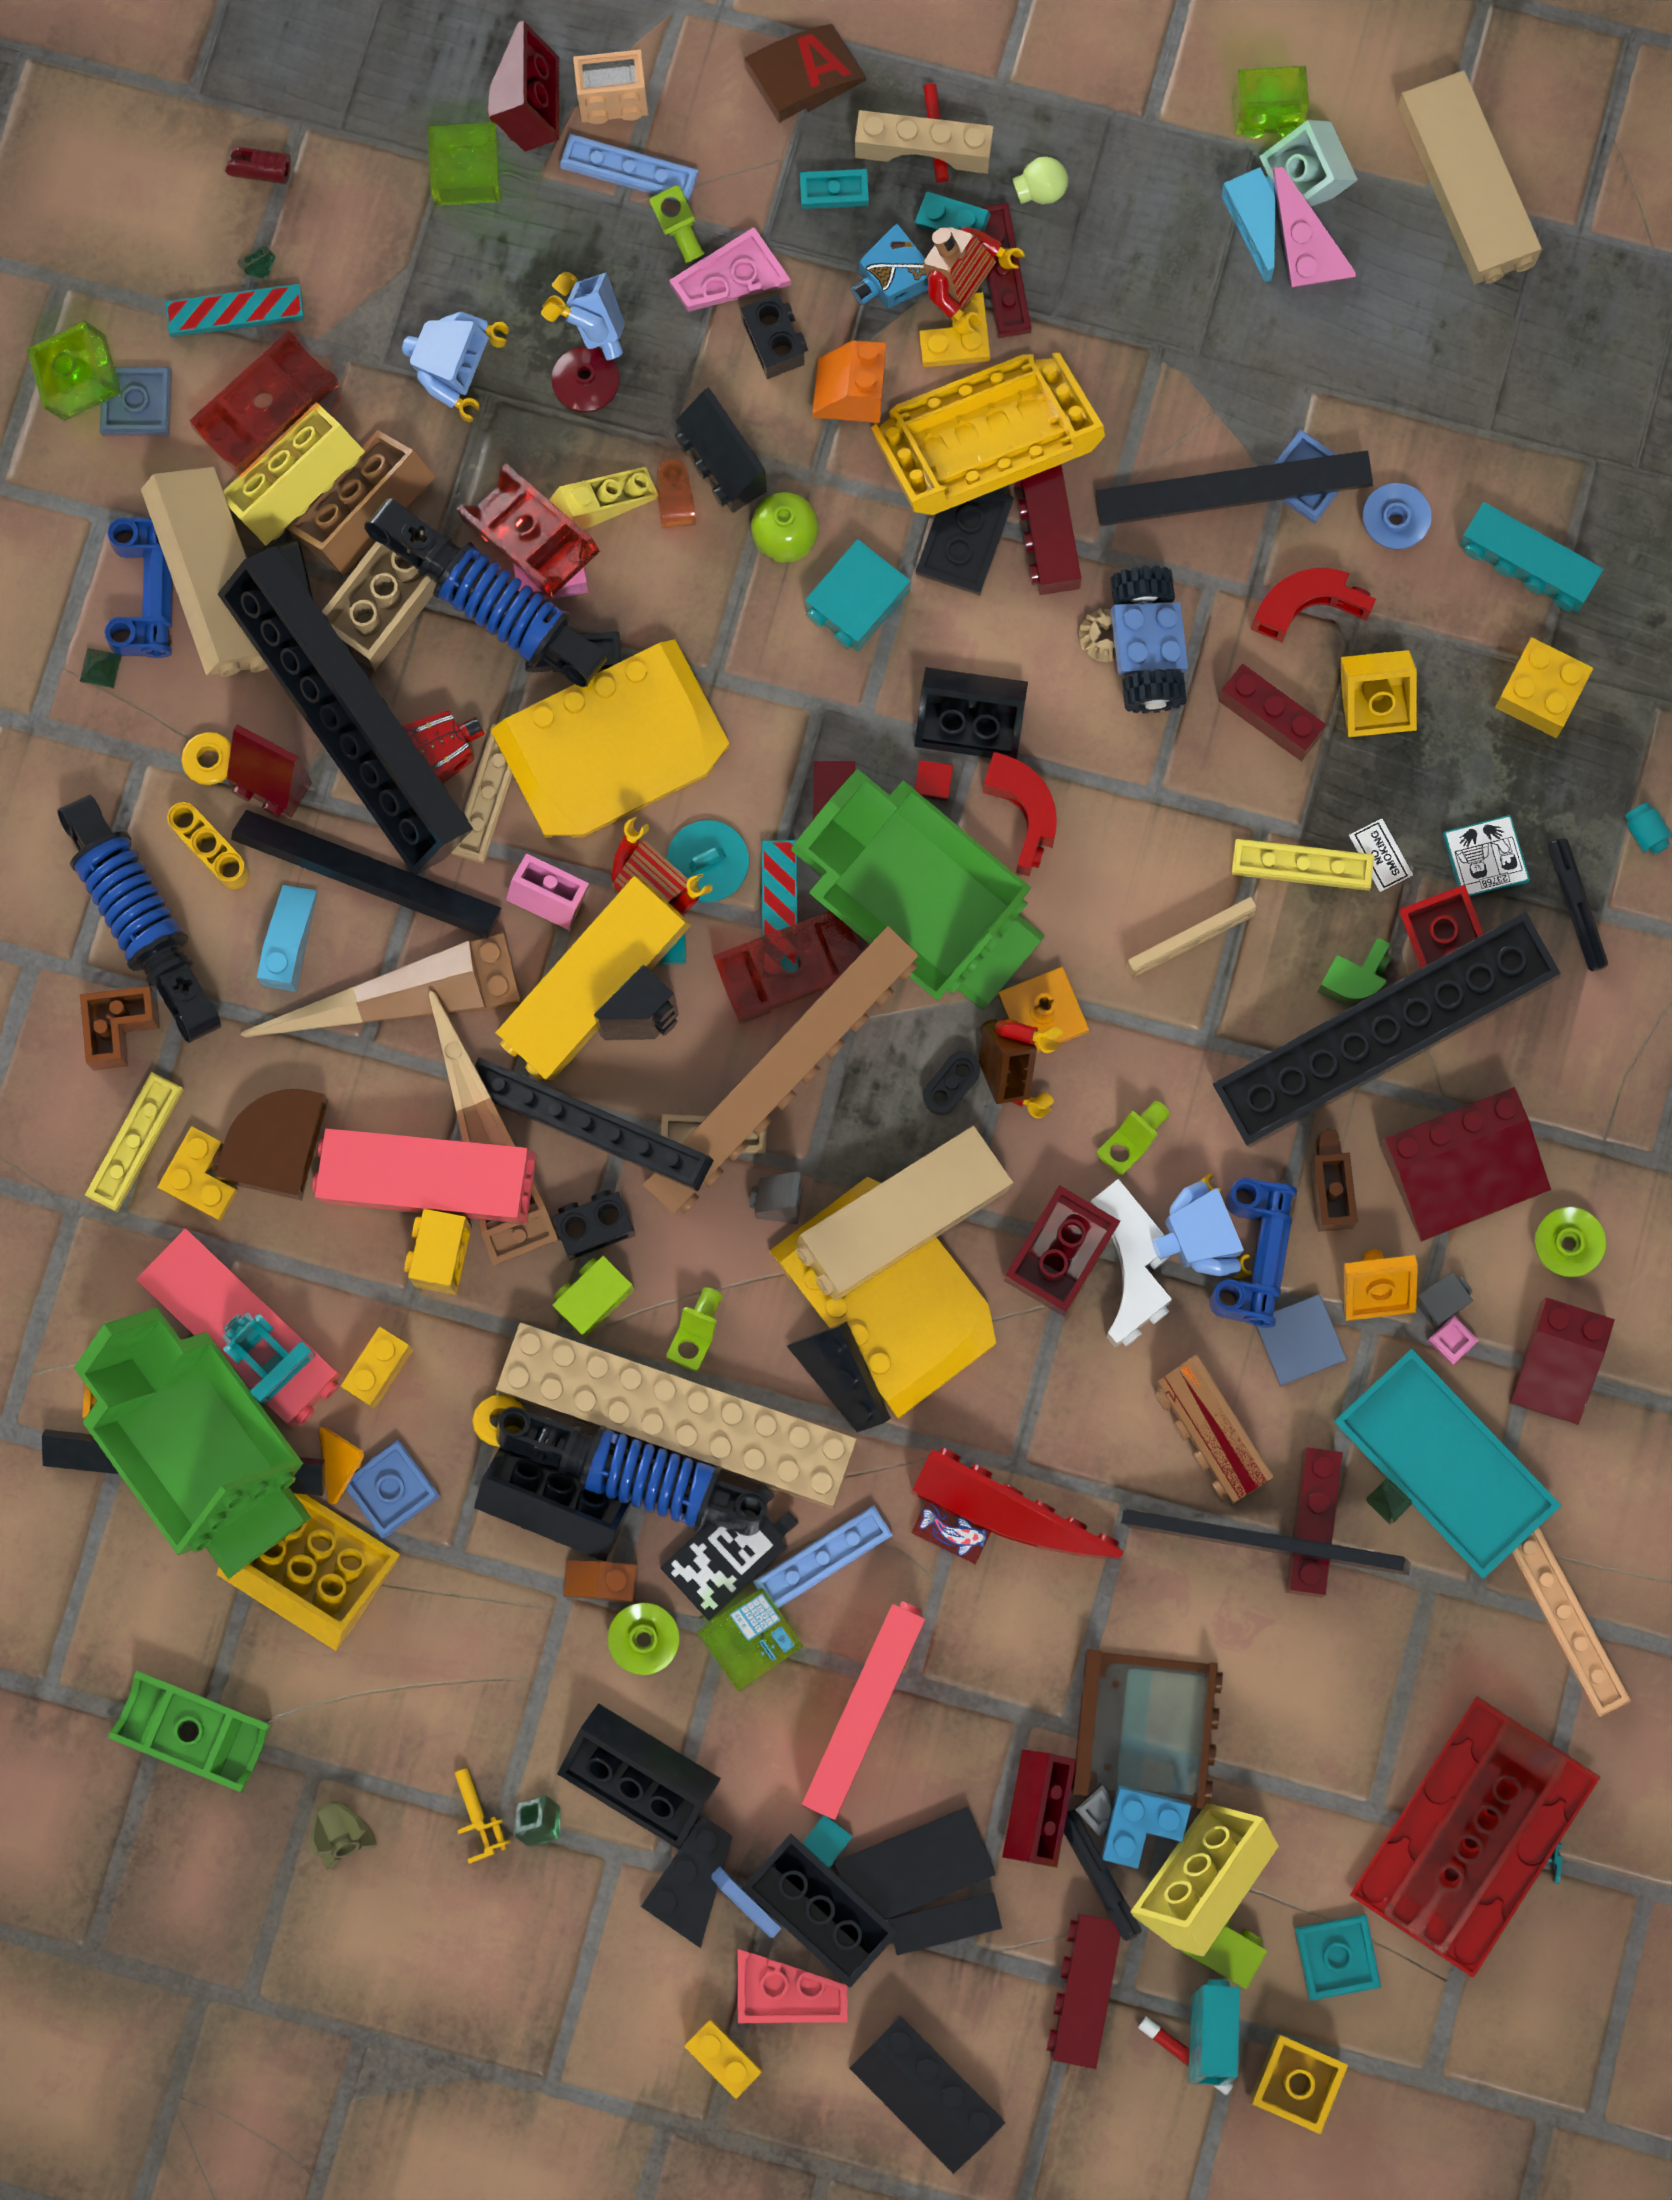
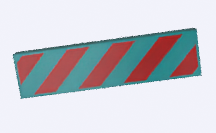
M300 284L165 301L170 337L305 320Z
M796 840L762 841L763 979L798 978L797 855L791 851Z

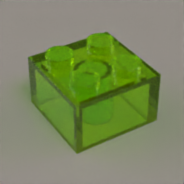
M1306 66L1238 70L1232 97L1235 135L1257 138L1264 134L1278 133V135L1287 136L1305 122L1309 107Z
M487 122L428 126L430 185L435 206L502 202L499 137L496 124Z
M86 321L76 324L27 349L43 408L63 421L122 394L106 337Z

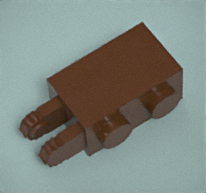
M1327 1128L1320 1132L1321 1135H1318V1139H1316L1317 1155L1310 1162L1318 1232L1353 1229L1358 1223L1350 1152H1341V1144L1338 1140L1340 1138L1338 1137L1339 1133H1336V1130Z

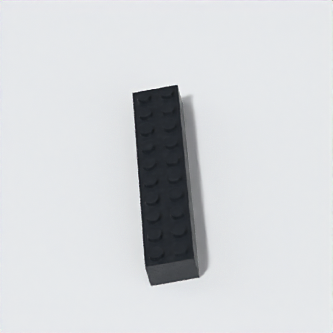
M273 546L244 559L219 591L218 596L412 874L415 876L443 861L473 830L466 815L456 805L445 785L435 775L428 765L426 758L419 752L405 728L401 726L389 709L387 702L377 692L366 672L356 662L349 652L347 645L340 639L326 615L319 609L310 596L308 589L298 579L291 569L289 562L282 556L277 547Z
M1525 911L1213 1083V1086L1246 1146L1250 1148L1560 978L1561 973Z

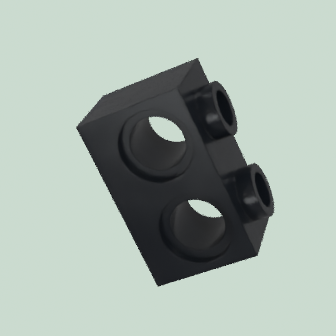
M779 293L741 307L743 325L766 379L805 365L804 352L808 351L807 344L801 332L795 333L791 324L795 322L793 311L788 302L782 303ZM765 316H774L778 319L772 325H766L761 322ZM780 345L788 346L791 349L785 355L776 354L773 350Z
M611 1190L599 1192L591 1197L592 1202L581 1206L577 1202L565 1205L558 1209V1215L553 1216L570 1261L635 1236L619 1191L613 1194ZM609 1208L617 1210L619 1218L614 1224L605 1225L600 1221V1215L604 1210ZM574 1221H581L586 1225L584 1234L577 1238L570 1237L567 1234L569 1224Z

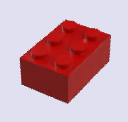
M1465 885L1399 909L1400 917L1420 969L1484 935Z

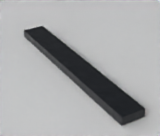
M1366 450L1096 490L1100 525L1106 526L1372 487L1373 479L1369 452Z
M245 810L232 831L231 840L487 939L501 914V907L418 875L414 876L410 872L249 810Z
M479 1057L474 1065L495 1104L697 1192L714 1161L706 1154Z
M44 1430L42 1434L43 1466L119 1474L91 1434ZM299 1457L303 1465L294 1475L296 1480L289 1488L293 1493L323 1496L325 1491V1459Z
M1128 1509L1126 1511L1123 1510L1121 1521L1125 1526L1139 1530L1408 1576L1411 1566L1409 1560L1404 1556Z

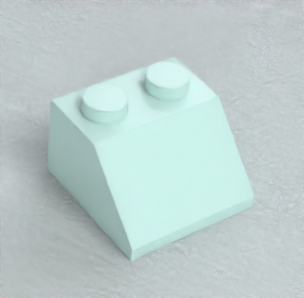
M1307 120L1259 156L1267 175L1272 178L1273 182L1272 169L1283 167L1310 207L1333 199L1358 181L1331 121Z

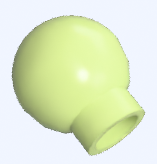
M1039 157L1026 166L1023 175L1012 178L1021 204L1031 200L1039 204H1049L1058 201L1066 192L1068 174L1065 167L1058 160L1051 157Z

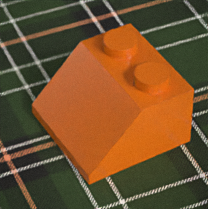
M852 340L818 358L812 418L880 423L886 365V343Z

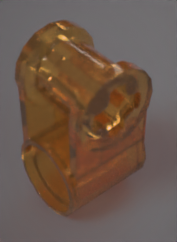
M677 459L666 460L660 465L657 475L662 529L696 525L693 494L690 491L687 467ZM672 473L677 474V483L671 484L669 480Z

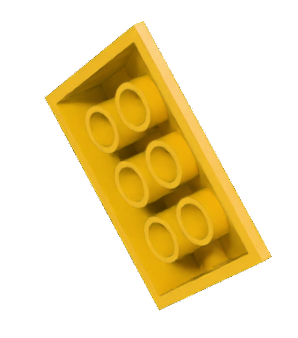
M294 1493L311 1516V1519L230 1579L226 1577L220 1567H218L216 1575L337 1651L359 1621L396 1564L400 1554L308 1495Z

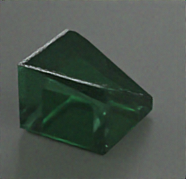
M1387 1478L1366 1498L1367 1503L1390 1525L1412 1505V1500Z
M546 1795L516 1804L514 1837L527 1846H535L559 1839L560 1806Z

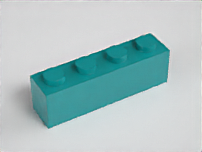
M1484 501L1459 544V547L1463 548L1464 553L1470 558L1490 563L1494 566V570L1502 576L1508 578L1513 576L1524 582L1523 585L1529 591L1535 594L1543 593L1554 599V603L1559 608L1566 611L1573 610L1579 613L1604 570L1602 567Z

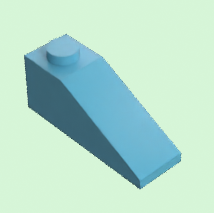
M1261 167L1225 182L1221 197L1266 283L1271 281L1274 271L1276 191L1272 178L1270 176L1265 177Z
M282 885L264 941L257 973V979L262 986L297 992L317 897L316 890Z

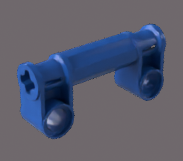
M151 518L116 519L109 525L107 531L108 539L114 552L124 558H144L142 617H116L111 619L105 626V638L111 650L119 656L169 657L172 654V648L168 646L169 628L172 627L173 580ZM122 533L133 534V538L129 542H117V538ZM120 631H128L130 633V637L124 642L114 641V636Z
M1242 1178L1233 1184L1226 1198L1228 1210L1238 1217L1259 1220L1260 1227L1251 1282L1246 1283L1233 1279L1221 1281L1215 1287L1209 1299V1306L1216 1316L1246 1322L1259 1327L1275 1326L1276 1319L1273 1318L1276 1298H1279L1281 1293V1283L1292 1224L1290 1209L1292 1197L1297 1195L1295 1187L1283 1183H1269L1250 1178ZM1245 1191L1250 1194L1252 1203L1243 1204L1238 1201L1236 1192ZM1219 1293H1231L1236 1300V1304L1233 1306L1224 1305L1219 1299Z

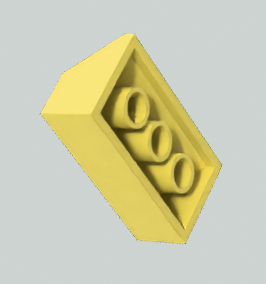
M316 402L240 474L223 493L228 507L267 546L271 541L278 539L284 533L285 528L296 517L302 516L320 494L330 490L334 485V481L343 472L354 467L359 457L365 451L341 424Z
M1206 1803L1204 1809L1200 1811L1184 1834L1183 1841H1179L1130 1911L1133 1917L1174 1948L1204 1957L1279 1847L1264 1818Z

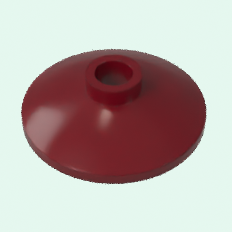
M586 346L574 348L563 354L553 368L552 387L558 400L571 410L578 412L597 411L609 404L617 393L619 387L618 368L613 359L605 360L602 351L598 348L588 349ZM582 371H589L591 373L588 379H581L578 375Z

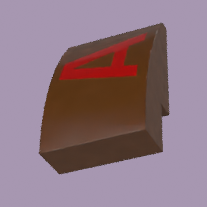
M833 24L796 33L744 57L746 71L779 123L805 108L810 112L866 81V77Z

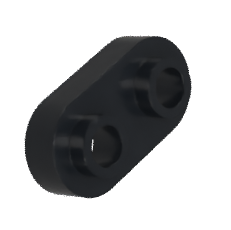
M966 1051L952 1054L924 1089L923 1101L930 1112L936 1115L950 1113L976 1083L980 1075V1063L973 1054ZM966 1066L969 1069V1074L964 1077L959 1076L956 1073L957 1067ZM939 1092L945 1093L948 1099L945 1103H937L934 1100L935 1094Z

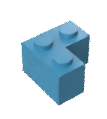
M1118 1784L1101 1852L1102 1859L1138 1869L1147 1833L1182 1842L1191 1808L1189 1802Z

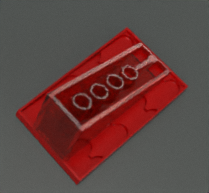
M1476 1696L1355 1885L1350 1896L1474 1978L1599 1781L1600 1776Z

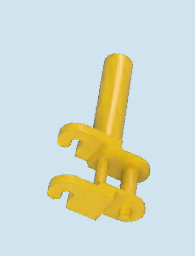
M468 1768L454 1772L472 1823L457 1830L458 1835L477 1829L485 1846L484 1853L467 1859L468 1864L495 1855L494 1849L500 1847L501 1851L506 1850L505 1845L511 1843V1841H505L499 1824L503 1822V1819L496 1820V1817L490 1818L491 1823L485 1825V1816ZM490 1827L493 1828L498 1843L490 1846L485 1829Z

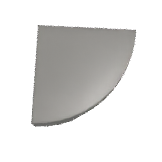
M1103 1784L1098 1786L1075 1807V1810L1098 1836L1107 1828L1111 1816L1110 1797Z

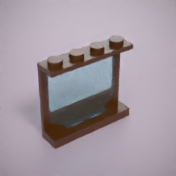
M1087 1649L1072 1795L1087 1797L1098 1786L1103 1784L1110 1799L1114 1800L1119 1784L1187 1801L1191 1808L1204 1809V1803L1211 1802L1213 1781L1207 1780L1208 1766H1214L1216 1756V1744H1210L1211 1729L1217 1730L1219 1723V1708H1213L1214 1694H1221L1223 1672L1217 1671V1663H1196L1105 1653L1101 1650Z

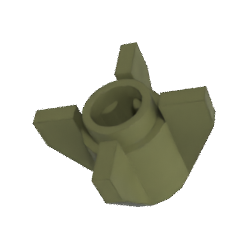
M330 1801L318 1808V1813L313 1818L310 1845L315 1856L321 1855L326 1870L333 1869L341 1860V1857L350 1855L358 1848L359 1850L370 1849L377 1845L372 1832L364 1825L361 1817L350 1810L345 1803Z

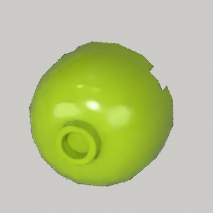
M791 492L774 493L764 498L755 509L751 520L752 540L759 552L773 558L774 561L780 563L795 562L807 556L817 541L819 535L818 517L812 505L801 495Z

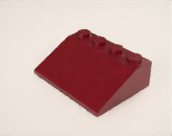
M1515 1087L1384 1138L1379 1145L1420 1242L1551 1190L1529 1118Z

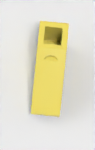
M642 467L560 486L545 504V508L559 536L590 528L656 500L659 495L647 468Z

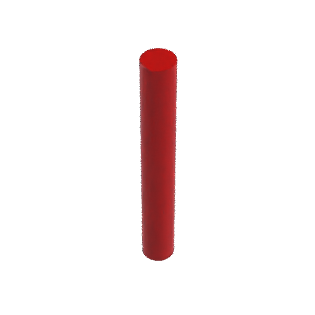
M934 83L926 84L923 86L927 118L941 120L937 86ZM933 157L936 182L945 183L949 181L947 162Z

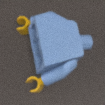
M607 272L579 282L572 273H561L552 283V286L564 296H567L571 291L566 302L568 307H566L565 302L559 296L554 295L549 297L542 305L541 315L551 322H554L560 314L566 317V322L578 327L588 349L600 346L605 360H612L621 356L623 350L618 339L621 337L625 323Z
M457 312L441 318L439 321L426 322L419 338L412 336L405 338L402 350L405 356L411 357L410 365L418 372L417 379L426 391L448 407H457L460 417L464 421L472 422L473 417L466 414L463 408L471 405L479 410V404L475 399L466 398L463 400L459 396L460 394H467L488 339L494 347H504L506 340L497 337L494 333L508 334L509 329L503 322H496L490 326L487 324V320L464 312Z
M1209 1173L1199 1182L1182 1189L1170 1206V1216L1165 1221L1169 1234L1152 1240L1153 1246L1160 1260L1178 1253L1183 1267L1192 1266L1198 1273L1219 1277L1233 1276L1236 1279H1241L1252 1275V1271L1246 1270L1243 1264L1244 1261L1251 1259L1249 1254H1245L1235 1258L1244 1249L1221 1197L1220 1191L1222 1188L1221 1186L1216 1189L1211 1187L1209 1180L1214 1175Z

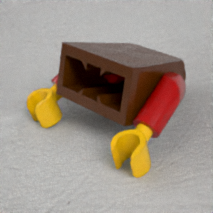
M991 1019L984 1022L980 1028L982 1038L979 1063L996 1104L1012 1102L1020 1107L1026 1105L1028 1112L1033 1118L1039 1119L1044 1117L1052 1110L1049 1106L1054 1103V1099L1046 1092H1041L1035 1098L1030 1096L1037 1047L1034 1043L1037 1042L1038 1047L1044 1053L1053 1052L1062 1046L1061 1043L1054 1041V1039L1062 1036L1063 1031L1054 1026L1041 1033L1038 1032L1036 1027L1010 1019L999 1021Z

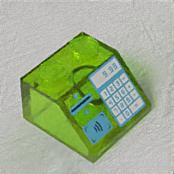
M763 1588L737 1603L697 1632L738 1692L751 1686L804 1647Z

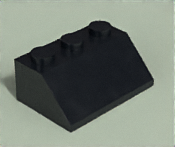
M708 387L677 418L676 427L678 433L674 436L684 452L690 450L696 460L693 464L702 479L708 477L714 485V488L711 490L718 503L722 507L727 504L731 512L734 513L767 492L765 469Z
M926 667L921 689L914 747L992 758L993 753L996 752L1017 759L1028 682Z
M642 965L594 1014L599 1034L604 1040L655 1039L660 1033L663 1036L667 1035L678 1023L676 1017L679 1014L674 993L645 965Z

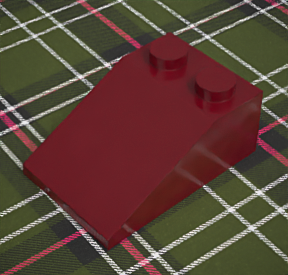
M525 21L517 23L489 87L487 113L490 120L497 124L511 141H514L524 152L559 140V56Z
M238 724L235 726L227 771V780L233 787L232 792L248 802L252 798L262 802V808L276 817L284 814L292 818L312 784L299 757Z
M1059 1185L1005 1274L1004 1281L1065 1317L1121 1221Z
M1546 1297L1539 1304L1510 1403L1579 1425L1605 1355L1615 1319Z

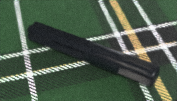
M1566 838L1554 840L1549 844L1548 848L1588 969L1590 971L1604 969L1608 966V960L1569 841Z
M1074 1810L1068 1811L1064 1828L1065 1837L1122 1939L1129 1941L1136 1938L1142 1932L1141 1926L1131 1914L1127 1901L1077 1812Z

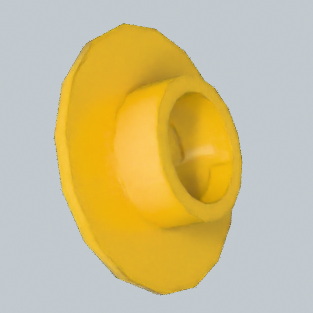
M205 732L194 736L187 742L182 752L181 762L184 772L191 780L198 784L214 785L221 783L227 778L231 750L230 741L226 737L213 732ZM207 751H215L219 756L218 762L209 768L201 766L199 763L201 755Z
M504 1395L491 1396L483 1400L475 1409L472 1419L475 1433L487 1444L500 1447L496 1440L497 1428L490 1423V1420L495 1416H500L502 1411L510 1407H518L526 1411L524 1406L516 1399ZM508 1426L505 1428L507 1431L511 1433H518L521 1431V1429L516 1426Z

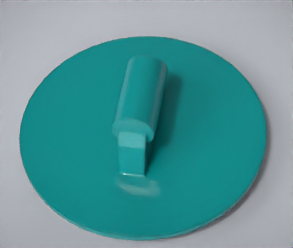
M712 820L694 822L680 830L671 841L666 860L688 879L692 876L703 874L704 876L698 882L701 890L706 885H712V891L706 895L699 896L698 902H716L732 895L744 882L749 867L748 850L742 837L730 826Z

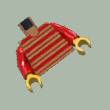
M951 227L939 228L932 235L934 247L925 258L923 264L928 279V296L949 318L954 317L956 319L955 327L957 332L965 335L974 333V329L969 324L972 326L981 325L982 318L976 312L964 314L963 311L996 263L993 257L995 255L998 256L1002 268L1015 269L1019 267L1011 262V254L1017 258H1023L1025 255L1019 248L1004 249L1001 247L1002 243L978 229L963 227L960 230Z
M633 817L624 825L625 835L615 853L611 872L614 892L617 895L633 876L640 877L684 916L699 900V896L706 895L712 891V885H706L701 890L698 882L704 876L703 874L695 875L688 879L647 841L643 839L639 842L638 839L648 833L649 825L645 824L640 832H637L633 826L637 817Z

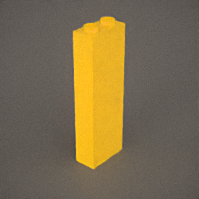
M633 876L495 1032L503 1039L499 1044L512 1056L516 1057L519 1054L527 1062L526 1070L536 1079L555 1080L598 1031L594 1014L642 965H645L651 971L692 924L640 877Z

